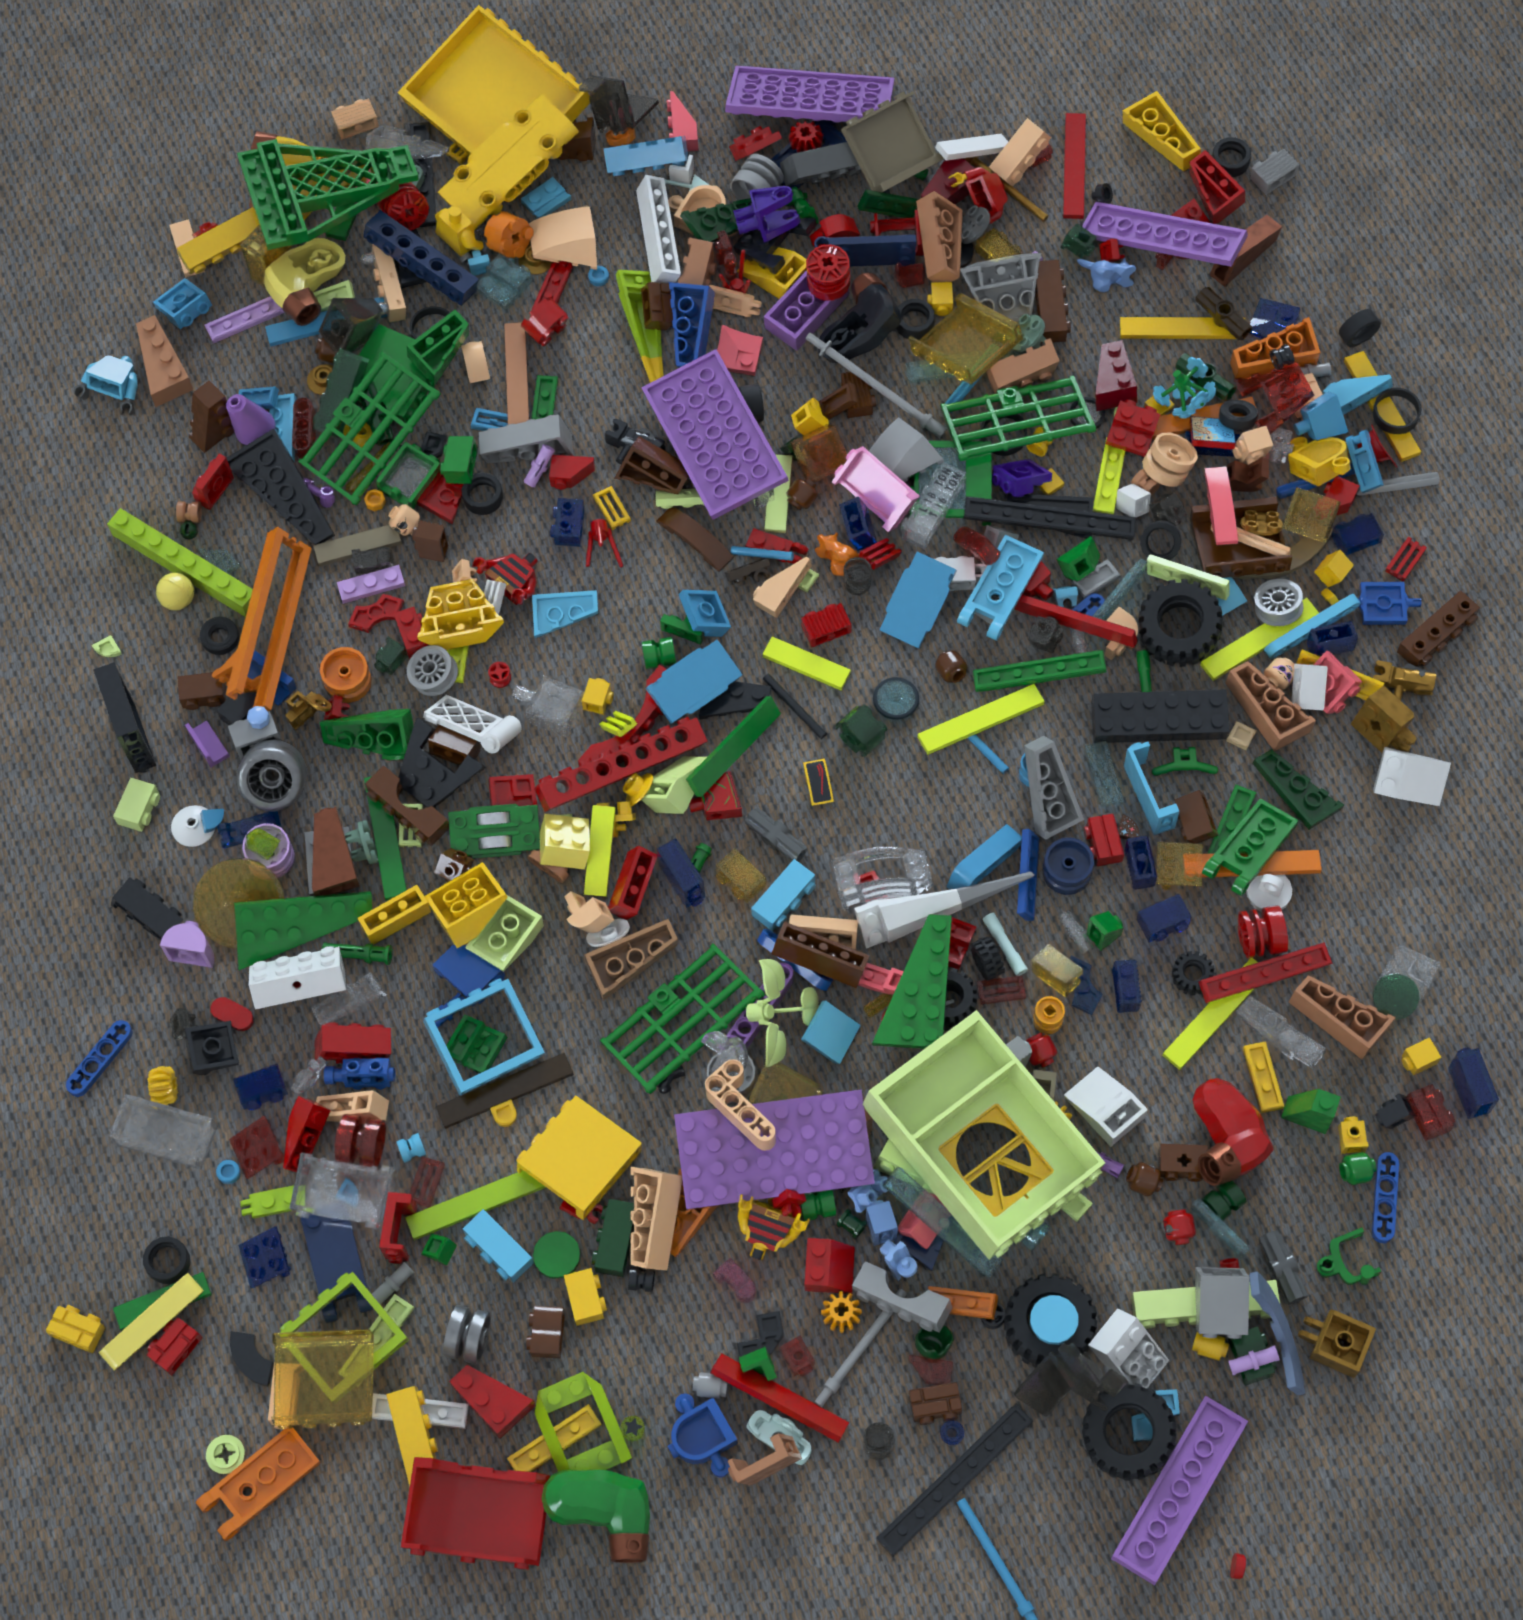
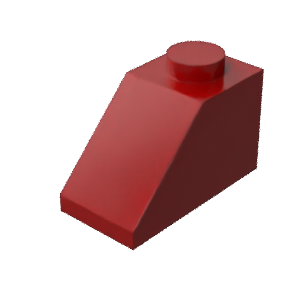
M552 455L549 474L551 487L559 490L573 488L595 471L594 457Z

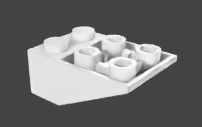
M1096 1067L1063 1095L1110 1147L1145 1119L1148 1111L1132 1092L1099 1067Z
M1118 1308L1088 1344L1098 1359L1122 1382L1128 1383V1385H1135L1137 1383L1141 1384L1144 1388H1148L1169 1362V1359L1137 1317Z

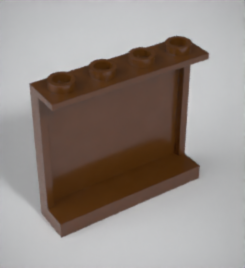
M1277 497L1233 501L1236 526L1243 529L1240 521L1244 517L1246 510H1255L1263 513L1268 511L1277 512ZM1209 504L1191 506L1190 522L1203 572L1227 578L1290 571L1292 554L1275 556L1239 541L1238 544L1216 545L1214 533L1211 530ZM1282 530L1273 535H1259L1285 545Z

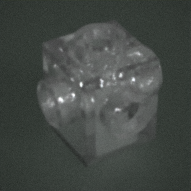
M1272 427L1270 437L1273 447L1265 458L1273 463L1285 464L1286 457L1292 453L1294 444L1290 443L1293 431Z

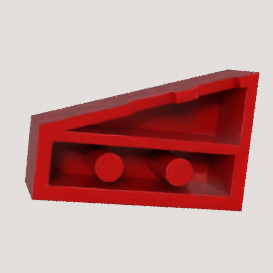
M329 1022L321 1026L315 1038V1065H321L323 1060H336V1064H343V1059L389 1058L391 1055V1028H386L380 1024L363 1027L357 1023L341 1026L338 1023Z

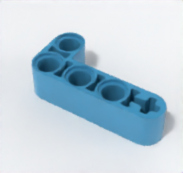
M1008 824L1003 826L955 867L946 887L951 890L979 884L983 878L1021 846L1022 836Z

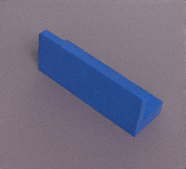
M255 650L247 676L251 679L261 675L265 662V657ZM282 670L274 698V703L278 706L296 689L294 679Z

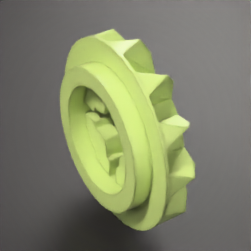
M222 1435L215 1438L209 1444L206 1451V1460L209 1467L219 1474H230L245 1461L244 1446L238 1438L232 1435ZM224 1445L229 1452H233L229 1456L228 1464L223 1458H219L223 1454Z

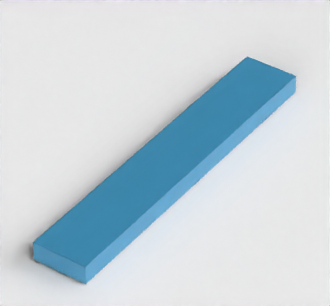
M378 297L320 312V315L308 325H297L292 319L265 326L270 347L387 317V313L389 314L388 304L386 302L385 306L384 298Z

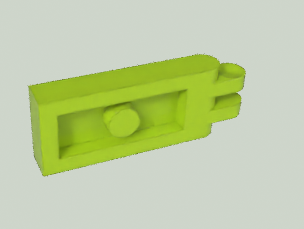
M302 1184L253 1193L249 1195V1199L240 1201L241 1207L250 1206V1208L241 1210L242 1216L252 1215L253 1219L306 1208Z

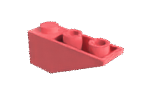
M670 91L671 100H667V112H671L672 116H668L669 129L673 128V133H669V138L685 136L688 152L699 151L697 123L675 93Z

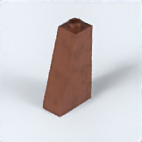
M1268 215L1245 229L1248 236L1233 265L1230 267L1214 263L1209 275L1224 287L1227 286L1277 240L1282 226Z
M336 807L324 808L314 814L312 890L315 896L333 895L360 887Z

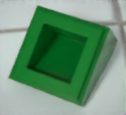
M431 1233L421 1255L443 1265H448L457 1244L449 1238Z

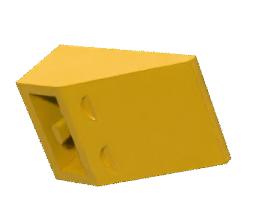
M778 247L773 255L783 256L785 264L777 274H772L768 268L763 269L754 260L752 262L746 260L744 262L743 276L780 299L806 271V258L795 251Z

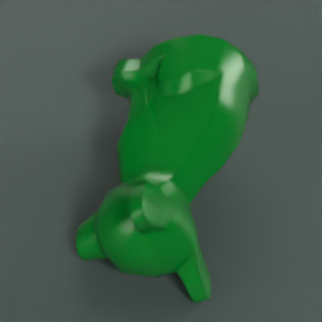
M795 186L792 187L793 200L786 206H795L800 219L815 218L818 224L819 221L815 209L810 207L806 201L808 198L807 193H802Z

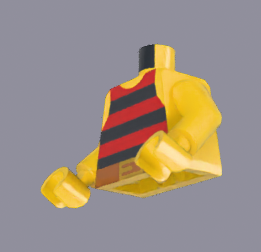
M740 1194L737 1215L740 1231L746 1235L745 1241L753 1244L750 1256L755 1259L763 1260L767 1249L777 1252L778 1248L788 1246L798 1238L802 1231L806 1230L810 1222L809 1218L806 1222L799 1219L800 1213L797 1214L796 1218H793L792 1213L785 1217L780 1209H775L769 1204L754 1200L753 1196H751V1200L746 1201L742 1198L743 1194Z

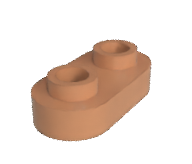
M533 850L528 856V860L533 865L558 882L564 883L568 878L567 867L540 864V850Z

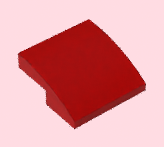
M953 917L948 966L959 970L977 926Z

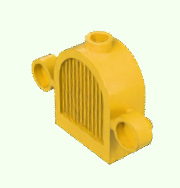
M1296 437L1290 441L1292 453L1288 454L1290 473L1318 487L1338 475L1346 474L1351 469L1347 454L1349 452L1347 444L1339 438L1328 437L1308 443L1307 438Z

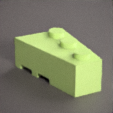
M888 1139L873 1169H878L882 1173L918 1187L926 1193L934 1194L891 1140Z

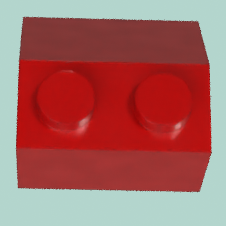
M807 1238L805 1291L839 1293V1291H842L843 1294H852L855 1247L832 1239Z

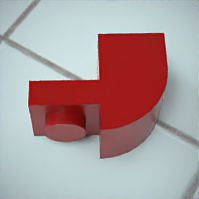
M836 214L821 220V227L809 237L814 246L815 240L821 236L827 238L859 237L860 232L853 218L844 214Z

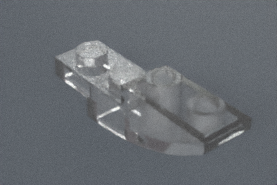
M1250 995L1236 1011V1014L1252 1030L1293 1061L1296 1058L1313 1069L1326 1053L1324 1046L1289 1025L1285 1017Z

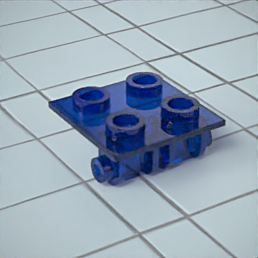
M277 1226L238 1245L250 1289L279 1275L282 1278L290 1275L291 1267L288 1266L287 1254L284 1253L285 1247L282 1245V1236L278 1232Z

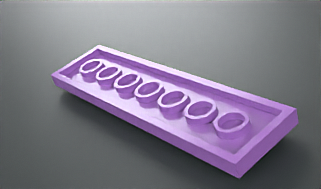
M1095 202L1079 231L1082 238L1103 242L1109 239H1117L1118 245L1230 267L1233 265L1248 236L1247 230L1101 202Z
M1204 1397L1111 1558L1112 1560L1155 1586L1248 1423L1246 1419L1209 1397Z

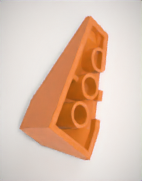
M680 1169L678 1175L682 1176V1172ZM683 1180L670 1251L675 1257L679 1255L718 1207L717 1205L686 1210Z

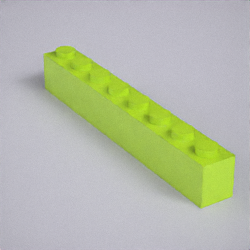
M121 508L107 523L114 537L169 571L185 575L195 587L246 617L253 591L252 588Z

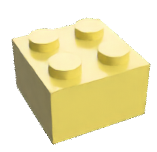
M544 814L540 829V864L585 870L590 853L589 819Z

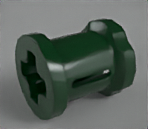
M848 1208L841 1215L836 1226L846 1229L852 1234V1238L856 1240L865 1229L867 1222L859 1220L851 1214V1210Z

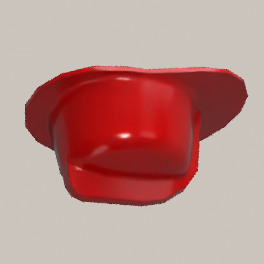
M1371 424L1372 430L1369 432L1370 442L1377 463L1391 460L1396 468H1398L1382 446ZM1362 443L1357 444L1358 448L1363 447Z

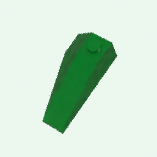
M411 709L386 710L319 722L323 743L345 749L351 747L363 750V754L370 755L371 752L382 755V759L404 760L414 727Z

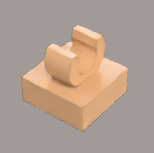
M461 559L452 570L453 583L474 579L477 582L476 578L471 577L476 573V569L470 567L469 560Z

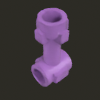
M303 477L311 493L320 498L321 506L331 507L335 502L333 489L328 486L320 489L314 485V481Z

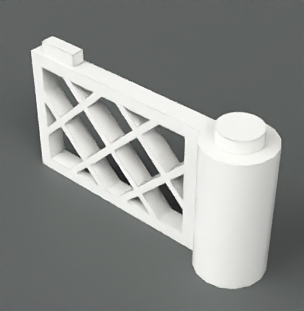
M445 695L428 708L423 716L428 722L435 725L440 724L481 742L482 747L489 753L498 752L522 730L520 721L514 716L509 715L503 719L449 695ZM449 713H458L459 715H449ZM468 721H477L478 723H468Z

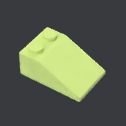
M508 895V898L480 934L466 945L467 950L503 972L533 942L544 926L541 915Z

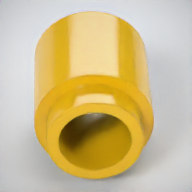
M1196 1332L1192 1350L1196 1351L1198 1355L1220 1361L1221 1357H1226L1229 1344L1225 1343V1337L1217 1335V1338L1203 1337V1334Z

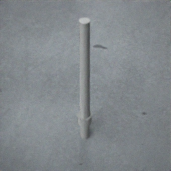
M899 1289L895 1295L905 1298L907 1293ZM893 1311L881 1312L832 1378L829 1377L824 1384L825 1388L814 1401L816 1405L823 1407L832 1393L835 1394L841 1387V1381L893 1314Z

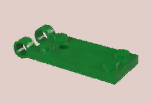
M1260 798L1216 853L1207 861L1202 874L1210 879H1214L1221 866L1239 875L1233 883L1231 891L1243 896L1251 882L1296 828L1299 820ZM1244 853L1248 857H1243L1240 854Z

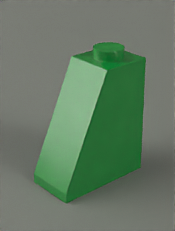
M1321 1089L1288 1096L1281 1118L1326 1134L1334 1119L1341 1097Z

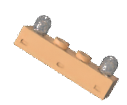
M372 244V252L363 253L360 256V262L363 265L375 266L373 274L375 281H379V298H384V302L376 303L373 306V312L376 315L387 314L389 322L406 320V306L393 257L386 255L380 248Z

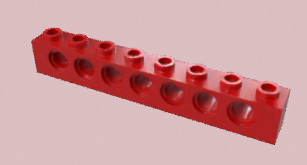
M689 717L677 721L678 725L670 728L669 725L658 729V734L651 736L650 733L639 737V742L631 745L630 741L618 746L619 750L612 753L611 750L605 751L598 755L599 759L597 760L586 759L578 763L580 767L573 770L571 766L559 771V776L554 778L551 775L538 780L540 784L534 789L544 811H550L704 745L708 741L697 717L692 720ZM675 733H680L683 736L682 743L676 740ZM656 741H660L664 745L663 751L656 748ZM636 749L644 752V759L637 757ZM616 758H622L625 762V767H619L616 763ZM597 766H601L604 768L605 776H601L597 773ZM577 774L584 776L585 784L578 783L576 779ZM557 783H562L565 786V793L557 790Z

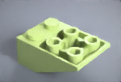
M681 757L653 776L652 785L641 800L656 813L684 814L695 794L686 778L707 757Z

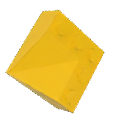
M483 862L424 896L435 917L456 948L466 945L469 941L476 938L508 898Z

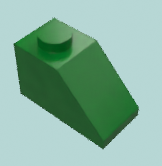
M1109 911L1097 914L1089 919L1086 935L1102 951L1122 935L1123 923L1119 917L1113 916Z

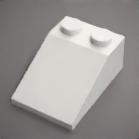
M1384 747L1373 791L1376 794L1440 806L1451 763Z

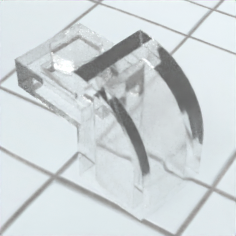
M719 1031L704 1035L701 1042L719 1054L711 1068L712 1072H715L726 1061L732 1059L740 1061L745 1070L748 1062V1052L744 1042L738 1036L728 1039L725 1034ZM730 1072L728 1075H729V1076H736V1075H738L739 1073H737V1072Z

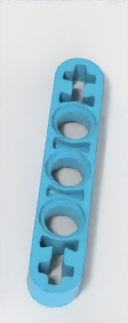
M1355 594L1345 597L1274 640L1264 648V651L1270 659L1276 658L1354 611L1361 604Z

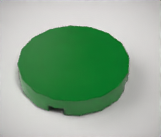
M554 1231L545 1234L534 1247L533 1258L535 1266L542 1275L548 1278H564V1275L573 1273L580 1263L578 1243L565 1232Z

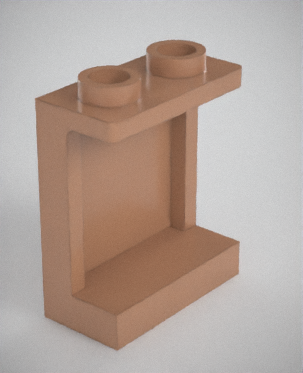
M779 1433L770 1437L776 1452L749 1466L744 1460L733 1458L728 1460L730 1466L728 1472L733 1481H737L740 1484L754 1485L801 1460L802 1456L793 1437Z

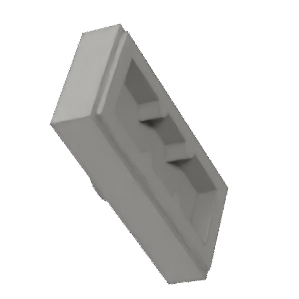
M1107 559L1097 565L1093 572L1078 582L1073 580L1072 585L1077 586L1078 592L1085 599L1088 595L1097 593L1120 579V574Z

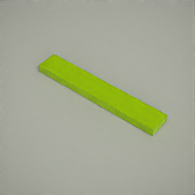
M522 1170L520 1174L517 1172L405 1218L415 1241L472 1218L483 1209L487 1212L546 1187Z

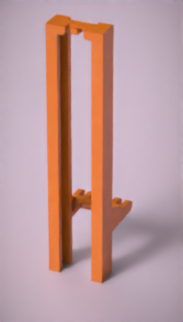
M279 527L267 533L238 649L212 674V677L215 679L219 678L221 683L226 682V686H228L226 695L234 700L237 699L238 693L241 695L243 692H257L253 707H264L267 712L272 710L312 549L302 541L296 543L297 539L295 537L289 539V533ZM281 543L293 549L262 673L256 678L251 679L247 676Z

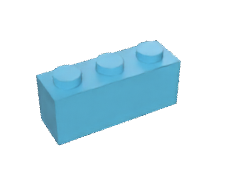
M794 859L751 908L752 916L771 931H774L776 927L781 928L784 921L786 922L788 918V913L791 910L796 911L802 902L801 898L805 894L809 895L816 886L815 874Z
M484 1209L463 1228L466 1235L464 1240L472 1248L477 1246L482 1251L480 1256L488 1264L493 1262L498 1267L496 1272L505 1281L509 1278L514 1283L534 1264L532 1257Z

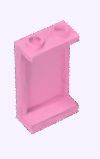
M862 446L856 450L852 449L845 457L847 459L846 463L840 465L834 472L835 478L832 483L835 485L838 483L842 484L885 522L882 527L887 532L896 529L920 496L866 448Z

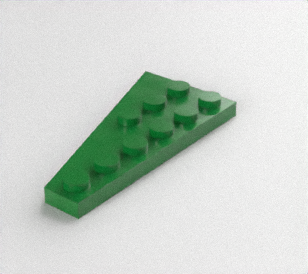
M371 891L234 903L238 969H244L256 962L266 960L358 922V917L372 910Z

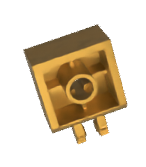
M1385 686L1367 698L1351 723L1382 754L1384 747H1394L1396 750L1409 752L1410 745H1414L1417 739L1407 728L1414 718V713Z
M1329 1310L1324 1322L1311 1317H1305L1304 1324L1320 1331L1318 1336L1305 1330H1300L1298 1333L1301 1339L1314 1344L1309 1359L1355 1378L1361 1369L1376 1328L1336 1310ZM1340 1340L1345 1341V1347L1339 1345Z

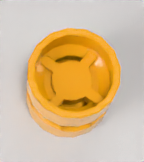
M1046 996L1037 1002L1033 1024L1039 1032L1053 1034L1061 1028L1065 1014V1007L1062 1001L1053 996Z

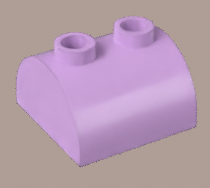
M186 921L166 931L161 939L160 947L169 961L213 968L214 953L205 935L198 928V923Z

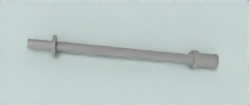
M811 332L807 335L805 339L821 350L819 356L822 357L825 354L830 356L917 419L922 429L926 428L939 439L946 432L947 427L933 419V415L921 413L831 348V340L824 343Z

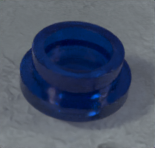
M947 1421L940 1429V1437L948 1445H957L964 1438V1428L957 1421ZM954 1429L957 1435L950 1437L947 1433L948 1430Z

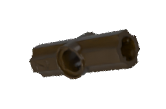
M1210 287L1203 288L1196 296L1195 301L1213 317L1214 323L1219 327L1227 329L1237 340L1245 339L1252 331L1253 327L1234 310L1233 303L1223 300Z

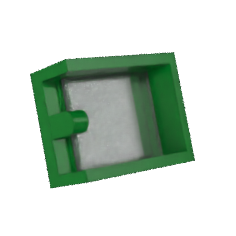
M404 442L376 480L378 490L401 505L406 504L415 509L417 500L439 473L440 461L431 454L428 456L423 453L422 449L416 444L410 445Z

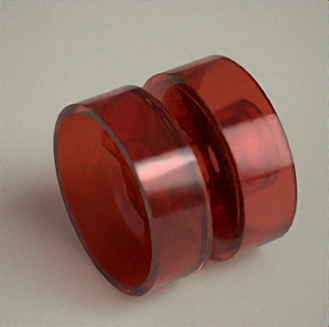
M344 1114L335 1136V1161L353 1165L358 1156L360 1166L376 1169L380 1164L385 1145V1120L369 1117L363 1127L361 1116Z

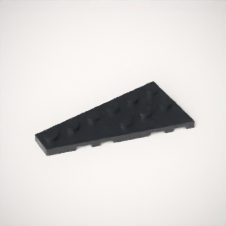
M273 428L227 457L231 471L313 544L324 543L335 536L277 430Z

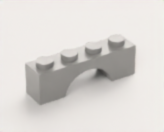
M866 1261L852 1284L855 1296L859 1300L866 1303L871 1301L877 1304L879 1309L885 1312L893 1311L907 1322L913 1320L919 1323L921 1328L930 1332L935 1330L940 1333L952 1310L949 1298L929 1289L915 1298H902L895 1295L889 1289V1277L886 1270Z

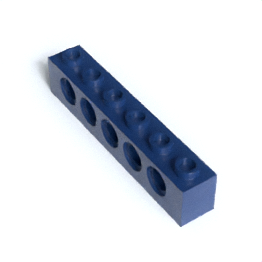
M380 210L365 224L363 237L369 243L380 248L386 255L393 257L403 267H407L414 272L417 277L431 284L434 289L444 293L451 301L462 306L477 291L479 281L477 277Z

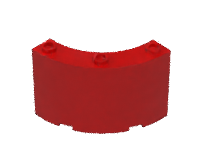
M414 1457L400 1548L410 1549V1554L425 1556V1552L461 1557L460 1562L475 1564V1560L480 1559L513 1563L514 1568L529 1570V1565L539 1566L546 1520L542 1493L550 1475L514 1470L500 1471L489 1467L458 1465L455 1462L435 1458Z

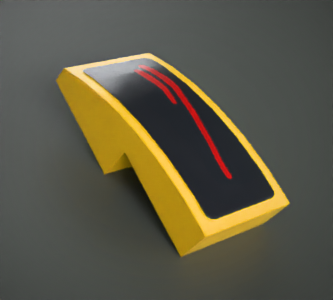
M825 759L803 762L811 805L834 802Z

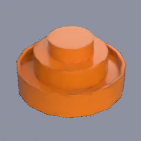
M619 124L612 127L605 137L608 145L616 147L630 144L635 139L636 134L632 126Z

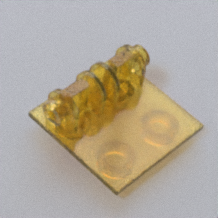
M1157 842L1156 884L1162 885L1164 890H1170L1172 885L1202 887L1203 844Z

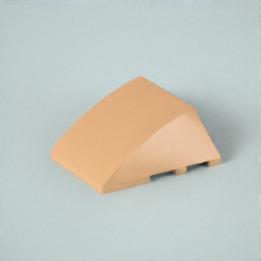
M585 205L552 213L529 223L534 231L530 239L533 258L557 263L566 261L571 262L572 266L582 264L591 266L590 269L597 270L596 240L590 206Z

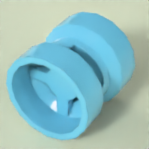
M419 1133L412 1135L410 1139L396 1141L404 1163L411 1161L412 1157L426 1155Z

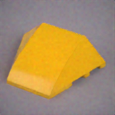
M474 579L430 587L425 606V616L422 618V627L417 638L419 641L429 645L440 646L445 650L483 643L502 626L504 620L497 614L494 606L488 602L485 594Z

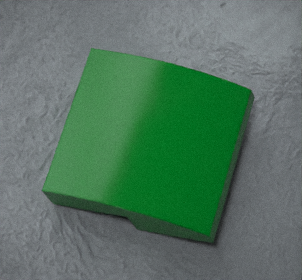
M464 1014L446 1046L454 1062L480 1074L491 1068L508 1037L506 1034L486 1026L484 1022Z

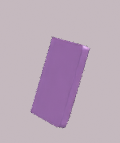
M207 721L193 729L189 723L185 725L188 734L210 767L230 757Z

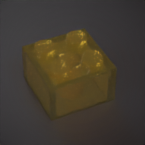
M1296 487L1282 529L1327 543L1341 502Z

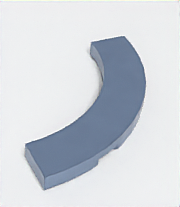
M1258 1271L1252 1272L1249 1275L1251 1296L1258 1302L1262 1310L1272 1318L1270 1325L1277 1342L1281 1344L1287 1388L1296 1395L1305 1394L1302 1369L1287 1318L1268 1282Z

